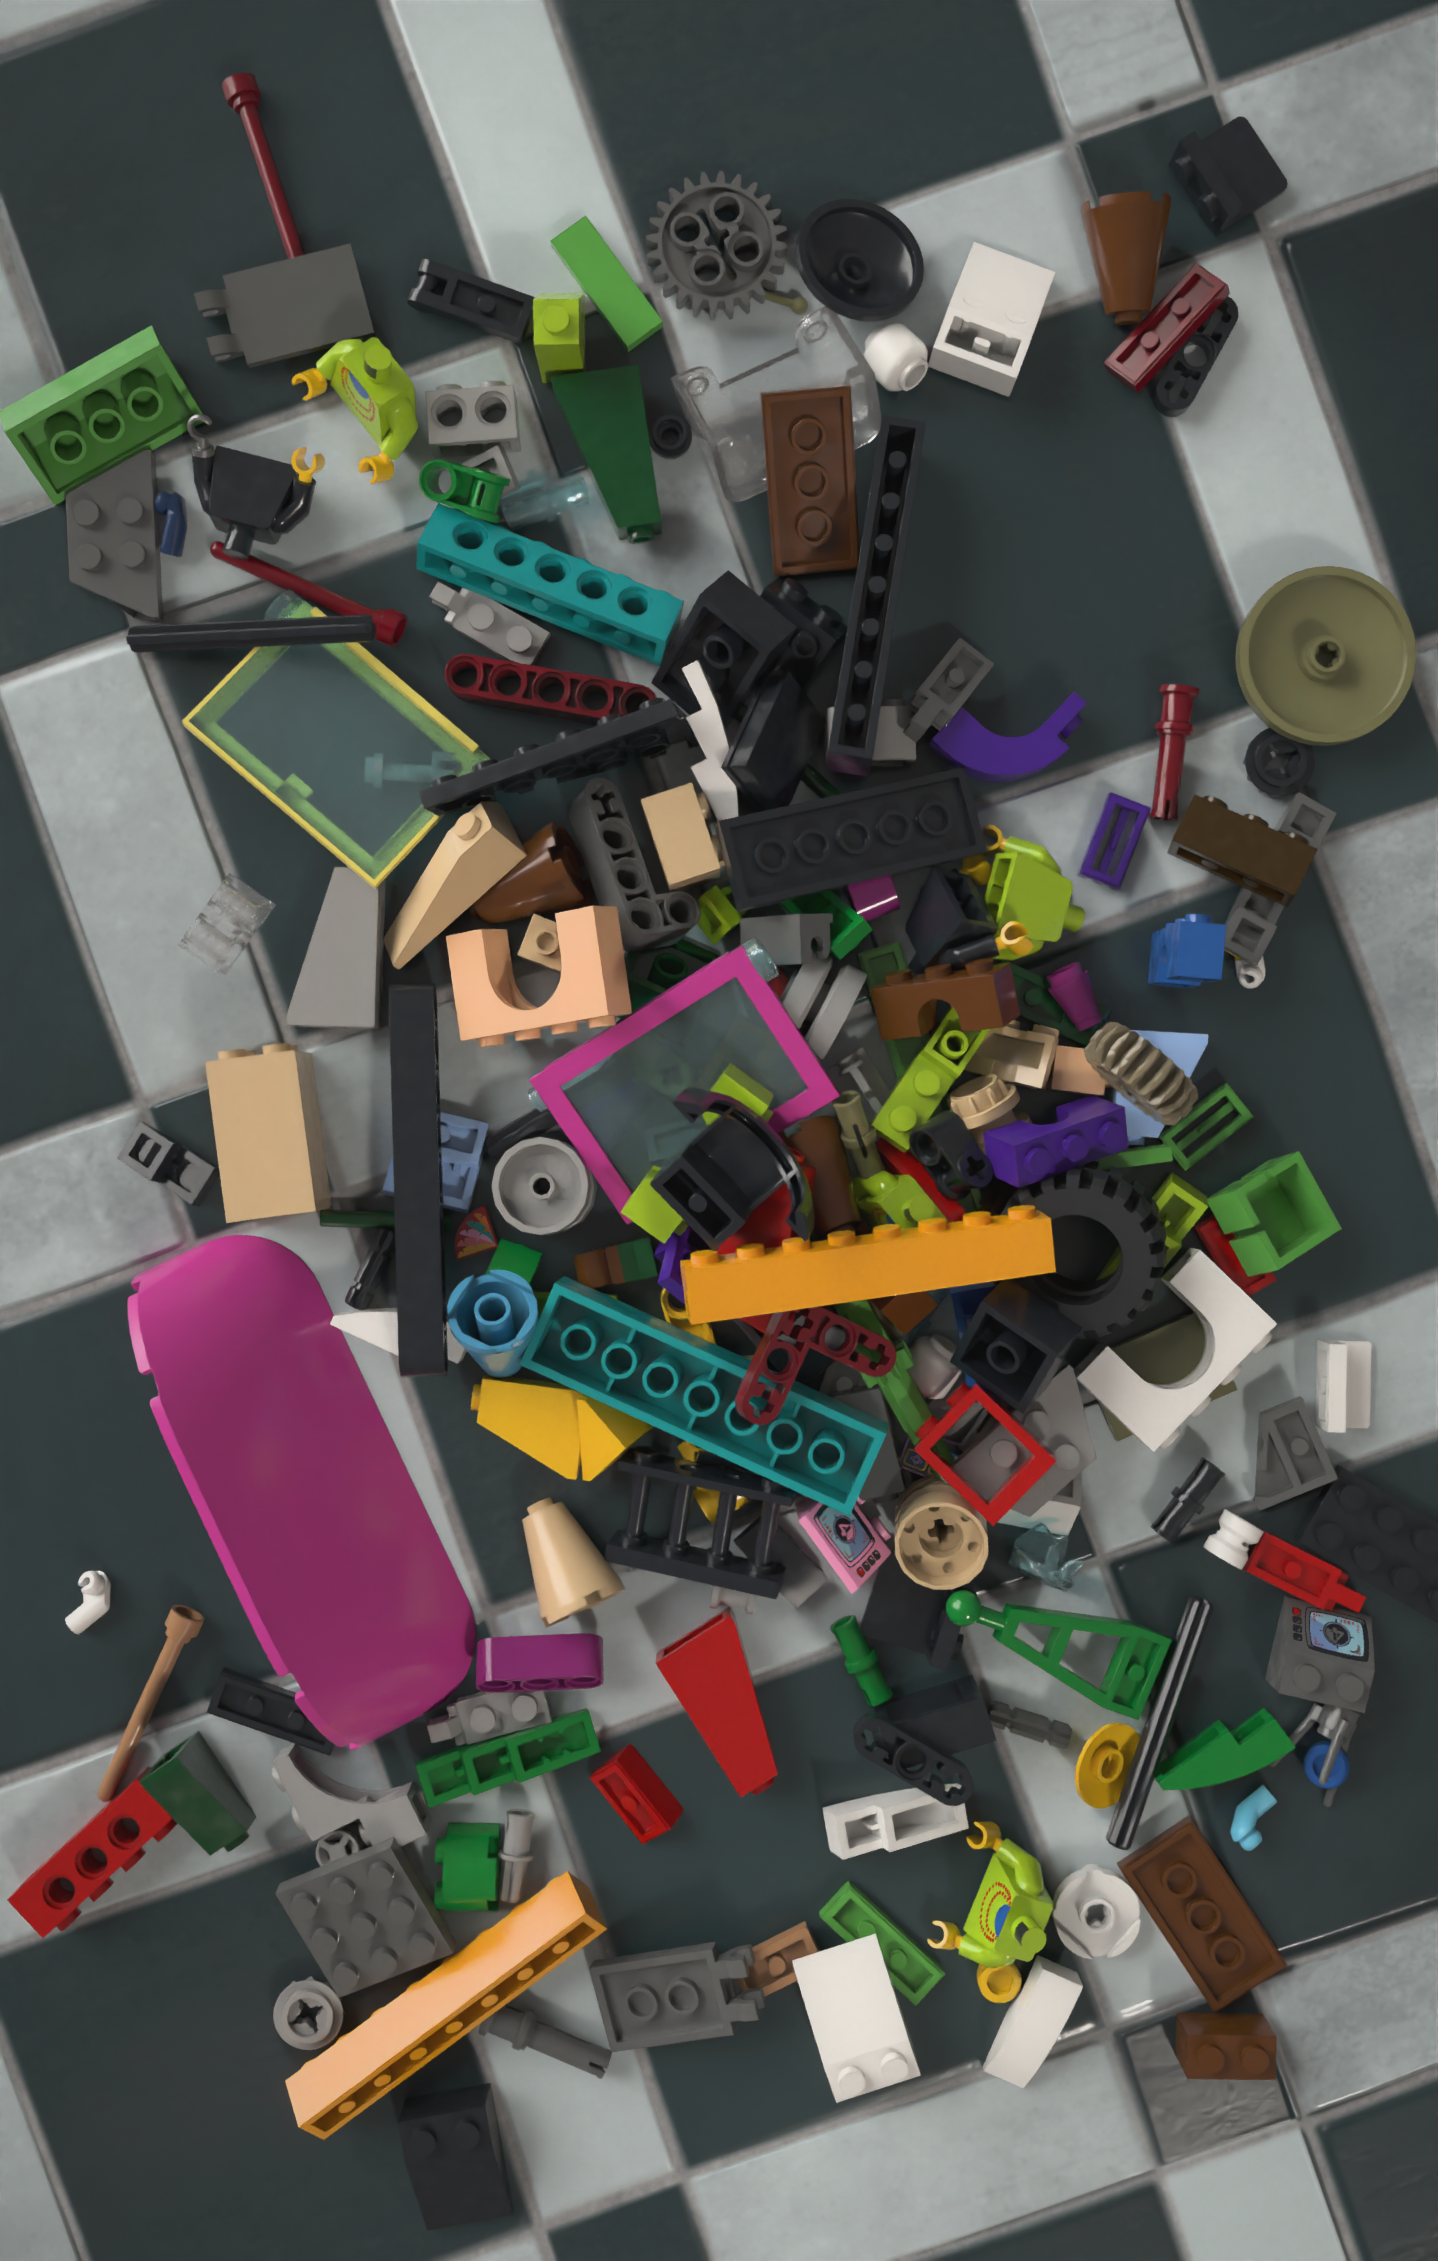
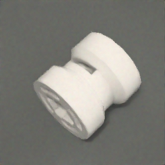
M1224 1509L1218 1520L1221 1529L1217 1530L1216 1534L1209 1535L1203 1547L1242 1570L1249 1559L1247 1554L1249 1544L1258 1543L1264 1531L1229 1510Z

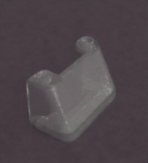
M826 306L807 314L797 324L794 331L795 349L719 384L713 371L704 366L694 367L671 377L675 394L712 474L725 498L731 502H741L767 490L760 392L850 384L854 450L872 441L880 431L882 416L874 371L838 314Z

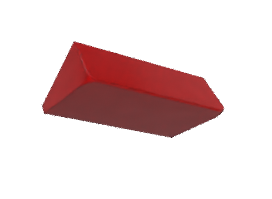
M632 1744L622 1748L589 1775L591 1781L642 1845L670 1830L683 1813L680 1803Z

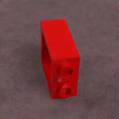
M976 1381L969 1387L963 1382L945 1401L951 1408L939 1420L934 1415H931L914 1433L920 1439L915 1444L914 1450L994 1526L1055 1464L1057 1459L1056 1455L983 1385ZM976 1401L1032 1453L988 1500L932 1447Z

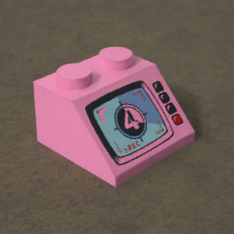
M859 1496L850 1516L814 1499L805 1497L795 1505L798 1521L852 1594L862 1586L891 1554L886 1540L892 1536L877 1515L871 1519L868 1518L860 1507L866 1500L862 1501Z

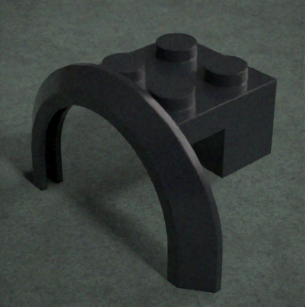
M689 1087L684 1089L672 1104L691 1124L696 1121L699 1115L705 1112H713L719 1115L662 1166L650 1182L653 1189L714 1251L748 1221L756 1207L786 1182L792 1205L785 1222L806 1241L815 1225L811 1190L800 1164L785 1142L758 1114L740 1101L728 1095L702 1088Z

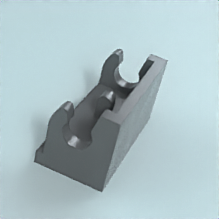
M791 914L740 919V945H743L756 967L811 964V941L813 938L816 939L818 944V959H826L830 953V923H833V914Z

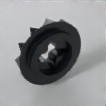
M1271 728L1260 732L1247 745L1248 748L1243 764L1246 767L1247 780L1251 781L1258 788L1259 793L1273 795L1276 798L1293 794L1302 789L1313 774L1315 756L1311 745L1288 739ZM1274 751L1277 756L1290 753L1294 755L1283 766L1285 773L1282 774L1279 769L1265 771L1264 768L1268 766L1267 763L1273 759L1270 752Z

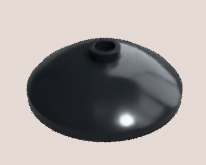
M839 199L825 203L816 208L806 218L797 237L795 256L797 268L803 282L817 300L839 315L866 322L890 319L908 308L920 290L924 276V262L920 247L908 227L893 213L879 205L858 199Z

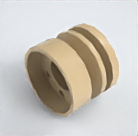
M934 1474L911 1483L901 1493L895 1508V1556L903 1572L915 1583L930 1589L952 1590L969 1583L982 1571L988 1557L986 1519L951 1485L943 1480H938ZM937 1519H943L945 1525L939 1526Z

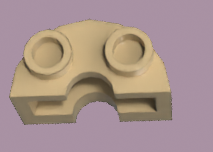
M1013 1020L1005 1027L993 1028L989 1031L964 1070L977 1075L995 1074L1005 1083L1035 1090L1037 1088L1045 1090L1059 1041V1030L1034 1024L1032 1031L1019 1030L1021 1022Z

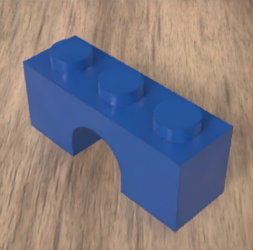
M1186 914L1185 919H1175V923H1166L1165 928L1152 933L1147 985L1192 989L1199 987L1201 982L1212 983L1222 980L1226 925L1213 924V916Z

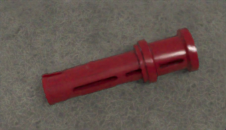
M1165 684L1161 685L1159 689V694L1163 696L1160 721L1155 723L1156 735L1160 736V745L1150 818L1155 820L1163 818V821H1178L1177 814L1186 739L1191 738V734H1194L1195 726L1191 724L1193 699L1198 697L1199 688L1189 685Z

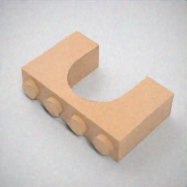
M589 906L555 913L562 961L561 978L553 996L539 1008L529 1003L522 996L515 983L507 929H478L446 936L460 1041L478 1040L479 1048L499 1046L505 1044L504 1036L514 1035L515 1041L534 1040L542 1038L541 1030L551 1028L552 1035L578 1032L577 1023L588 1022L589 1029L616 1025L615 1017L632 1014L617 907Z

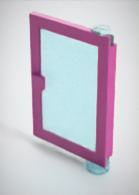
M753 937L732 951L726 952L637 1008L632 1014L621 1018L616 1022V1025L607 1027L551 1062L529 1079L533 1087L528 1089L527 1092L534 1106L540 1112L549 1109L627 1225L633 1221L623 1215L621 1210L653 1165L662 1167L707 1126L702 1115H699L696 1121L691 1124L672 1104L684 1089L697 1087L710 1090L727 1066L732 1063L774 1094L768 1107L774 1113L767 1124L776 1133L785 1130L840 1096L839 1090L769 984V981L777 977L779 972L770 954L757 937Z

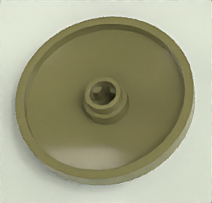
M1335 566L1307 568L1275 583L1256 601L1248 612L1239 632L1236 645L1238 681L1245 699L1252 710L1268 727L1278 734L1308 745L1328 746L1347 743L1368 734L1382 725L1403 702L1412 683L1416 666L1414 632L1409 618L1399 601L1375 579L1353 569Z

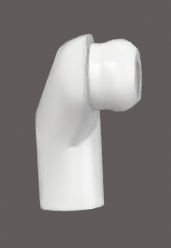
M87 1571L79 1579L78 1586L83 1587L81 1589L83 1604L65 1618L67 1626L75 1634L79 1635L110 1608L111 1583L104 1572Z

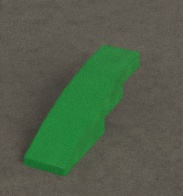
M586 1708L553 1717L552 1722L476 1743L465 1744L414 1762L426 1805L428 1808H431L470 1792L475 1796L514 1780L518 1783L527 1781L599 1753L601 1750L589 1710Z

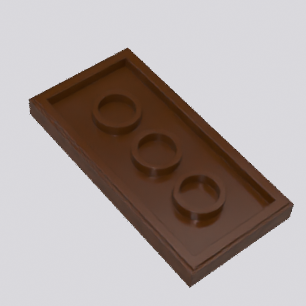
M843 384L760 392L774 577L857 569L860 542L851 385Z
M1189 1815L1117 1862L1119 1869L1214 2013H1217L1288 1966Z

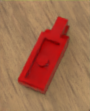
M1264 1531L1258 1543L1251 1545L1247 1553L1249 1559L1243 1570L1322 1610L1326 1608L1332 1611L1335 1603L1338 1602L1359 1613L1367 1598L1361 1595V1593L1345 1586L1349 1576L1343 1573L1341 1569Z

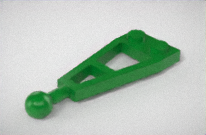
M968 1590L954 1592L946 1603L947 1616L954 1624L965 1627L976 1622L995 1629L992 1636L1001 1644L1100 1707L1139 1720L1172 1641L1163 1633L1128 1620L1006 1603L1003 1611L999 1612L981 1605L979 1598ZM1020 1622L1052 1627L1042 1653L1014 1636ZM1073 1630L1121 1637L1100 1688H1097L1059 1664Z

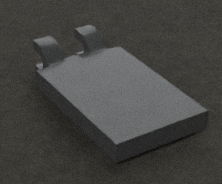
M351 243L222 275L226 289H210L194 293L200 313H203L205 319L226 313L232 334H221L206 338L211 356L215 357L217 363L245 355L249 368L332 348L337 342L344 339L364 340L376 337Z
M710 1942L594 1960L589 1969L610 2051L618 2052L731 2036L735 2034L738 2028L737 2021L759 2020L761 2016L759 2009L765 2008L767 2004L763 1987L747 1989L736 1995L732 1978L748 1977L750 1973L748 1966L754 1965L756 1962L752 1945L735 1947L723 1954H719L717 1943Z

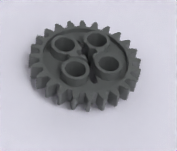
M719 171L716 182L710 183L705 172H701L700 185L694 186L686 177L684 178V193L681 194L671 187L669 189L671 205L658 201L657 213L661 218L650 217L649 229L654 234L646 235V248L653 250L647 254L648 266L657 267L653 271L654 283L666 281L662 287L665 298L677 293V309H682L688 302L692 303L693 317L695 318L700 314L702 308H708L711 321H715L718 309H724L726 316L731 320L733 319L734 307L737 305L748 314L750 313V299L753 298L761 304L765 303L763 287L775 291L777 279L773 274H784L785 262L780 258L787 257L788 244L781 242L787 237V226L777 225L781 221V210L773 209L768 211L771 206L770 194H766L759 199L756 197L758 183L753 182L746 190L741 188L742 180L740 174H737L733 182L729 184L725 182L723 171ZM729 211L734 213L737 218L727 223L718 220L716 216L721 212ZM699 212L705 213L717 246L724 247V260L733 275L737 277L735 280L728 278L718 248L715 245H710L709 230L698 215ZM688 230L695 232L698 238L691 242H683L677 236L681 232ZM743 250H749L755 253L757 258L750 262H743L736 257V254ZM708 269L716 272L718 276L713 281L706 282L698 279L696 275L700 271Z

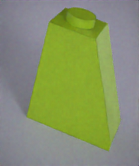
M540 293L533 299L534 348L542 383H552V376L586 372L585 293Z

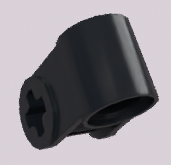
M948 1110L942 1111L910 1134L909 1144L914 1156L922 1163L944 1198L950 1201H959L967 1197L971 1189L985 1187L992 1180L993 1168L989 1158L981 1151L969 1133L964 1121L956 1113ZM974 1165L979 1166L976 1170L968 1173L967 1169ZM959 1177L961 1181L952 1186L949 1185V1182Z

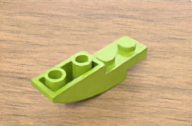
M951 1005L873 1119L871 1126L875 1127L877 1135L903 1153L908 1151L910 1148V1134L928 1121L991 1029L962 1032L959 1016Z

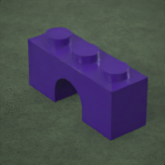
M1089 1095L1056 1107L1057 1123L1035 1125L1018 1120L983 1132L985 1152L992 1164L993 1176L1021 1188L1128 1149L1125 1107L1100 1097Z

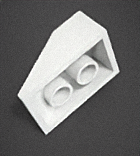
M876 1933L792 1960L822 2063L836 2103L921 2076L913 2043Z

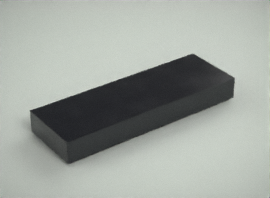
M223 1668L220 1672L206 1713L329 1756L335 1746L316 1729L295 1702V1692L227 1668Z

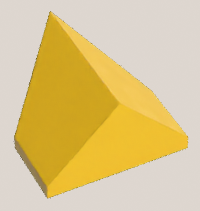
M585 1394L577 1398L582 1479L585 1481L593 1480L654 1426Z

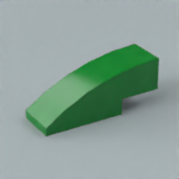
M1262 1708L1231 1732L1218 1719L1162 1760L1158 1766L1155 1780L1163 1791L1217 1785L1246 1776L1272 1764L1296 1747L1276 1719L1265 1708Z

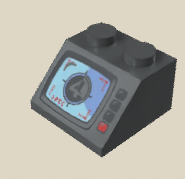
M1284 1595L1265 1680L1280 1694L1365 1713L1375 1672L1371 1616L1333 1607L1332 1611L1326 1608L1322 1610L1302 1599Z

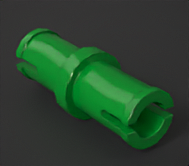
M848 1615L835 1621L830 1626V1630L834 1633L846 1658L844 1665L848 1673L854 1674L868 1706H877L892 1697L893 1692L877 1664L879 1656L875 1648H869L855 1615Z

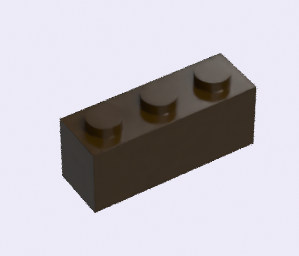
M1194 794L1172 838L1167 853L1288 908L1318 849L1310 846V842L1299 834L1293 832L1283 834L1269 828V824L1259 816L1253 814L1240 815L1229 810L1228 805L1216 797L1204 796L1202 798Z

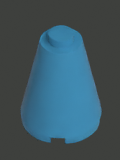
M500 1269L489 1270V1274L476 1278L472 1275L464 1279L452 1292L447 1305L448 1323L453 1336L488 1375L495 1378H507L516 1374L522 1367L519 1364L538 1321V1303L532 1288L521 1276Z

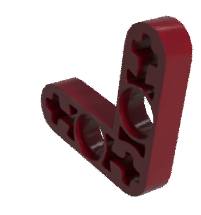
M820 1306L773 1313L735 1398L736 1409L740 1416L753 1424L764 1425L775 1420L780 1413L809 1348L868 1376L881 1377L889 1373L895 1365L896 1350L893 1344L888 1339ZM801 1310L800 1315L806 1318L803 1326L795 1325L793 1327V1322L788 1320L791 1311L799 1313ZM839 1324L845 1330V1341L839 1348L831 1350L825 1343L826 1332L833 1325ZM782 1333L797 1340L795 1346L784 1340L777 1339L779 1334ZM857 1343L870 1349H876L881 1354L880 1360L878 1362H870L868 1357L855 1352ZM783 1348L788 1354L787 1365L782 1371L772 1373L767 1367L768 1356L773 1350ZM760 1375L773 1382H778L776 1387L773 1388L758 1381ZM762 1395V1398L767 1401L766 1407L764 1409L756 1408L754 1411V1407L749 1404L750 1398Z

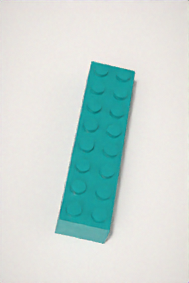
M566 1276L554 1283L533 1336L519 1364L850 1516L888 1429L887 1422L795 1380L775 1420L764 1425L753 1424L740 1416L735 1406L737 1391L751 1360ZM760 1375L758 1381L766 1385H769L773 1388H775L778 1383L773 1382L762 1375ZM762 1395L760 1397L752 1396L749 1404L754 1407L755 1411L756 1408L764 1409L767 1401L762 1398Z

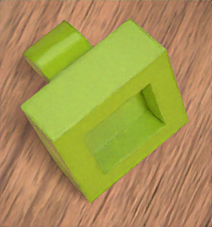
M715 885L697 900L701 910L700 921L697 925L713 945L725 938L740 923V919H743L742 916L747 911L738 912L728 901L727 897L732 892L730 886L720 890Z

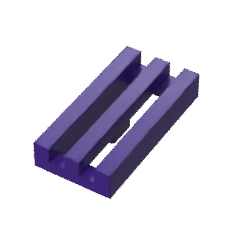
M1110 792L1104 802L1077 876L1092 879L1095 883L1105 884L1109 888L1118 891L1121 888L1151 808ZM1114 806H1120V812L1097 870L1091 869ZM1130 811L1137 813V816L1112 877L1106 873Z

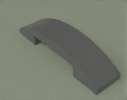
M1298 792L1288 805L1274 830L1283 834L1286 832L1299 834L1310 842V846L1318 849L1337 813ZM1242 887L1225 922L1226 936L1224 949L1254 966L1258 965L1278 927L1275 924L1284 906Z

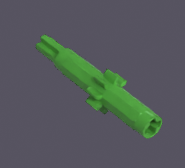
M868 1299L833 1304L839 1316L888 1339L893 1344ZM900 1340L893 1344L896 1350V1361L889 1373L881 1377H872L862 1372L859 1373L868 1388L878 1383L900 1424L915 1445L920 1439L914 1433L933 1415V1412L908 1368L914 1366L913 1356L904 1340ZM857 1343V1349L860 1354L868 1357L870 1362H878L880 1360L881 1354L876 1349H870ZM941 1437L932 1447L951 1464L955 1459ZM930 1466L936 1478L942 1480L939 1473Z

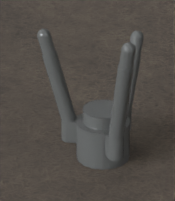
M1313 1703L1308 1716L1293 1731L1289 1739L1296 1745L1316 1721L1320 1723L1317 1732L1332 1740L1318 1778V1782L1321 1785H1325L1335 1764L1340 1747L1346 1753L1348 1751L1360 1714L1353 1710L1324 1704L1322 1707ZM1283 1757L1269 1765L1275 1767ZM1337 1787L1326 1790L1323 1801L1325 1807L1332 1805Z

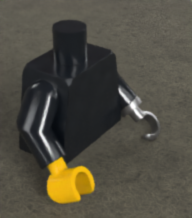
M195 414L188 420L187 428L191 437L197 440V443L192 445L194 484L202 509L209 515L217 530L227 533L222 552L234 559L246 561L249 558L254 540L274 545L278 543L282 534H288L309 515L316 481L312 477L314 473L323 469L325 459L321 453L315 454L311 468L308 467L304 460L307 452L306 447L294 451L291 459L292 465L216 445L214 451V445L208 443V435L199 433L194 427V422L199 420L211 425V419L204 414Z

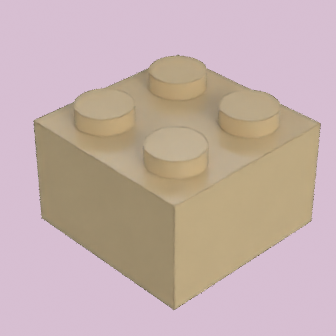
M691 782L641 799L643 813L669 891L682 892L720 879V867L725 866L717 834L710 836L706 826L712 824V815L705 793L700 792L696 794Z

